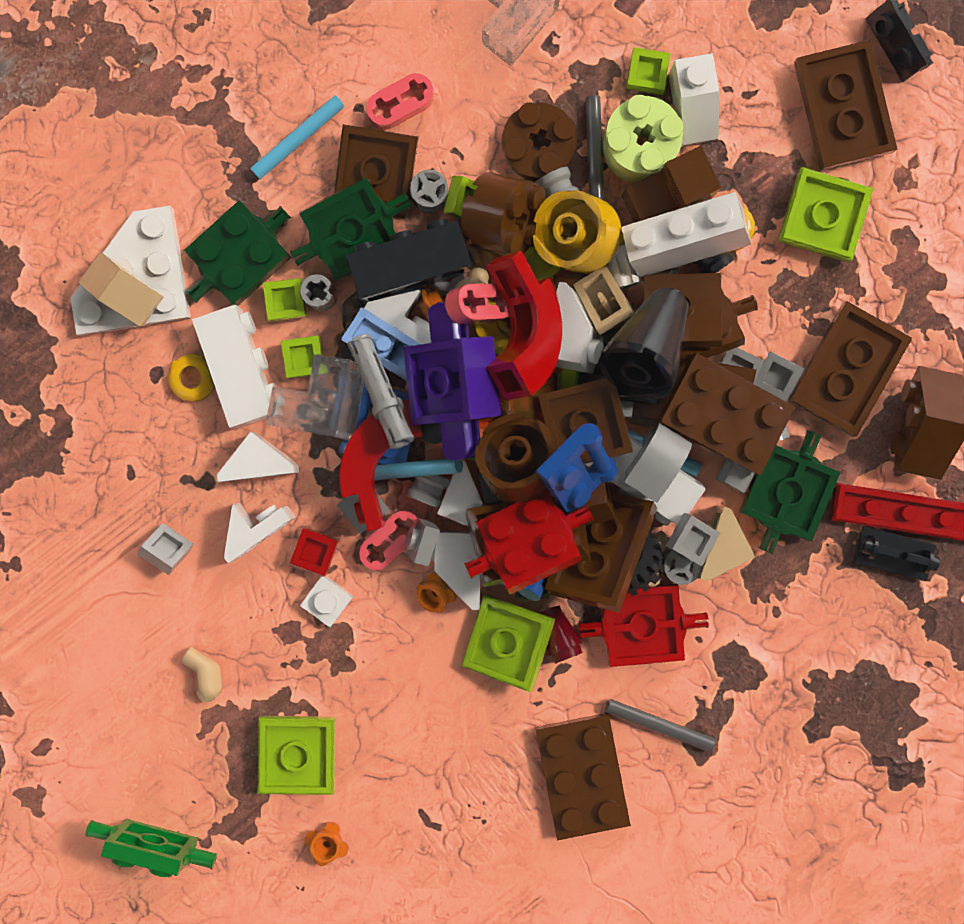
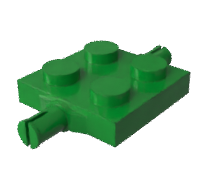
M126 819L120 825L114 824L113 826L91 820L86 829V837L105 841L101 853L102 857L112 859V863L117 866L133 867L136 865L150 869L151 874L159 877L178 876L184 866L190 864L212 870L217 859V853L196 848L198 837Z

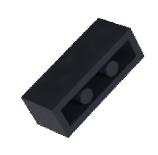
M440 219L429 223L425 231L412 234L411 230H405L391 235L389 242L376 245L374 241H370L353 247L354 252L346 254L362 305H366L370 301L395 296L469 273L472 264L458 220L449 223L448 219Z

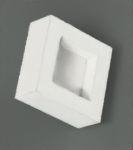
M322 575L300 606L331 628L354 596L328 576Z

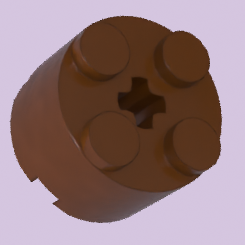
M491 172L478 176L472 184L478 187L473 196H466L461 217L462 233L465 239L471 240L472 244L470 246L474 249L503 256L522 251L524 254L530 246L535 247L533 243V235H535L536 230L534 219L538 208L545 201L544 188L536 186L532 181Z
M522 414L505 415L487 425L482 432L483 436L479 445L476 446L475 459L489 490L509 506L515 503L528 502L544 495L548 489L538 475L537 470L557 450L552 434L547 426L539 420L535 421L526 418Z

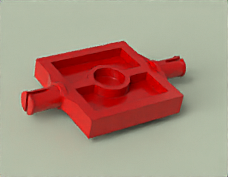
M547 491L537 499L515 503L477 521V527L484 539V551L486 554L464 563L471 579L493 568L502 578L508 593L511 595L582 561V557L574 543L572 530L594 519L587 505L565 515L564 512L556 507L549 491Z
M678 584L657 585L649 587L650 589L646 592L640 588L638 589V595L631 596L629 591H627L620 613L604 609L601 622L579 623L580 639L603 637L607 645L608 665L610 667L685 661L684 639L687 632L686 629L709 628L707 612L685 614L680 604Z

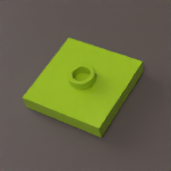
M801 167L797 172L777 242L844 262H851L874 188Z
M483 595L461 666L527 692H532L555 618L490 595Z
M260 716L258 722V794L333 795L335 792L336 717Z

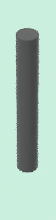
M592 95L585 98L589 194L604 200L600 96Z
M611 698L607 703L605 713L710 753L715 746L716 739Z

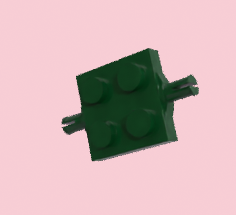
M366 176L299 211L308 229L310 242L294 251H290L293 259L295 258L297 266L318 255L327 264L335 281L351 274L346 254L353 253V247L365 242L374 241L376 245L389 242V237L396 233L392 216L412 207L405 192L385 203L375 193Z
M240 200L237 201L184 249L188 256L197 264L202 275L193 286L186 290V293L198 303L204 295L214 288L223 293L232 305L239 306L292 258L280 245L277 235L274 233L291 218L288 213L279 206L278 209L263 221L262 218L253 215Z
M807 430L799 450H787L776 445L762 474L754 475L739 512L758 520L767 528L758 549L774 554L773 552L781 534H792L812 542L841 473L823 465L813 456L822 435Z

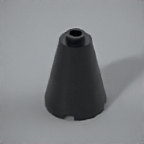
M659 288L653 291L602 349L598 365L602 374L611 384L618 388L620 383H623L632 388L631 395L651 400L664 398L673 389L677 381L689 304L680 291L674 288Z

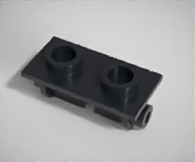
M886 0L865 19L903 83L918 71L921 72L934 64L931 56L934 54L932 51H929L919 33L916 35L912 34L911 30L915 25L904 8V2L899 4L898 0Z
M862 526L853 562L927 581L929 572H936L938 570L940 558L934 556L936 547L934 544Z

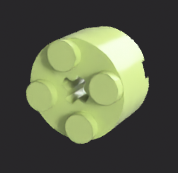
M644 95L633 96L616 108L605 129L602 149L608 168L620 179L631 183H637L660 172L665 162L676 158L683 141V122L674 109L666 102ZM641 135L647 138V141L642 146L636 143L637 138Z

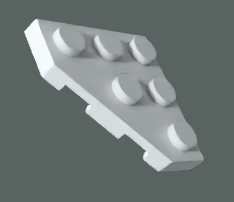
M164 206L133 211L103 253L164 296L144 326L191 319L174 208ZM81 284L71 296L76 335L78 336L139 327L97 300Z

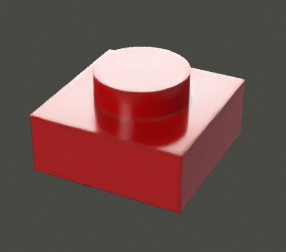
M303 527L290 564L326 576L340 540Z

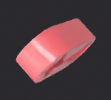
M414 73L376 92L367 102L366 111L370 122L378 129L388 130L425 111L433 102L434 91L432 83L426 76ZM416 85L418 89L426 88L423 91L424 99L418 101L416 97H411L405 101L402 100L411 94V86ZM398 102V105L390 109L391 117L385 119L382 115L375 116L378 112V104L383 103L386 107H389Z
M467 284L451 290L445 299L448 315L458 324L492 323L510 316L508 307L496 284ZM488 299L491 302H495V305H489ZM471 302L472 308L464 306V303Z
M408 510L396 512L385 521L386 526L377 529L364 541L359 552L360 560L364 566L372 570L384 569L405 550L407 534H402L396 540L390 535L398 528L395 522L397 518L403 521L410 518L414 522L411 527H415L418 516ZM387 540L391 544L383 552L386 558L385 561L381 562L379 559H376L372 562L369 560L368 556L371 551L368 546L371 543L377 547Z

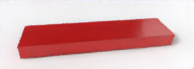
M836 483L834 487L829 520L964 541V503L841 483Z

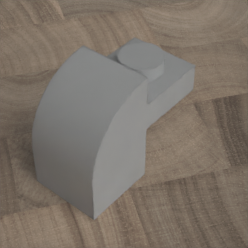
M661 423L657 425L655 430L650 428L643 438L642 449L625 472L624 482L658 503L684 464L691 450L692 443Z

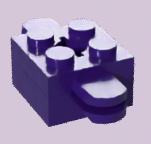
M438 302L428 310L431 343L403 347L411 424L440 423L444 456L454 461L475 457L476 446L479 445L481 440L478 419L502 416L499 389L486 368L495 360L493 336L469 338L468 324L454 322L447 313L445 302ZM458 374H459V376H460V385H461L460 387H459V385H458V382H459V380H458Z

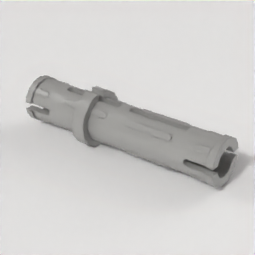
M369 334L356 336L347 345L354 357L374 406L371 411L375 419H379L390 448L398 449L409 444L408 442H412L414 437L402 412L403 403L399 397L396 398L371 336Z

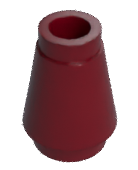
M560 605L540 612L555 618L546 648L548 656L552 655L555 664L583 653L580 644L583 642L565 613L562 612Z

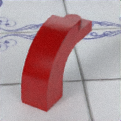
M522 251L495 258L486 265L489 274L508 307L511 319V333L506 348L486 367L505 401L532 396L544 385L556 366L562 343V316L554 286L550 278L537 280Z
M409 399L403 400L404 407L402 412L414 439L424 437L421 425L411 424ZM373 414L363 421L351 436L345 448L340 467L342 498L358 494L359 502L354 503L355 513L359 524H366L368 531L386 526L374 479L379 460L390 449L385 431L379 419H375Z

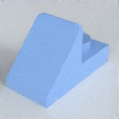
M361 307L341 340L348 344L356 336L369 334L383 367L407 381L403 347L420 345V343Z

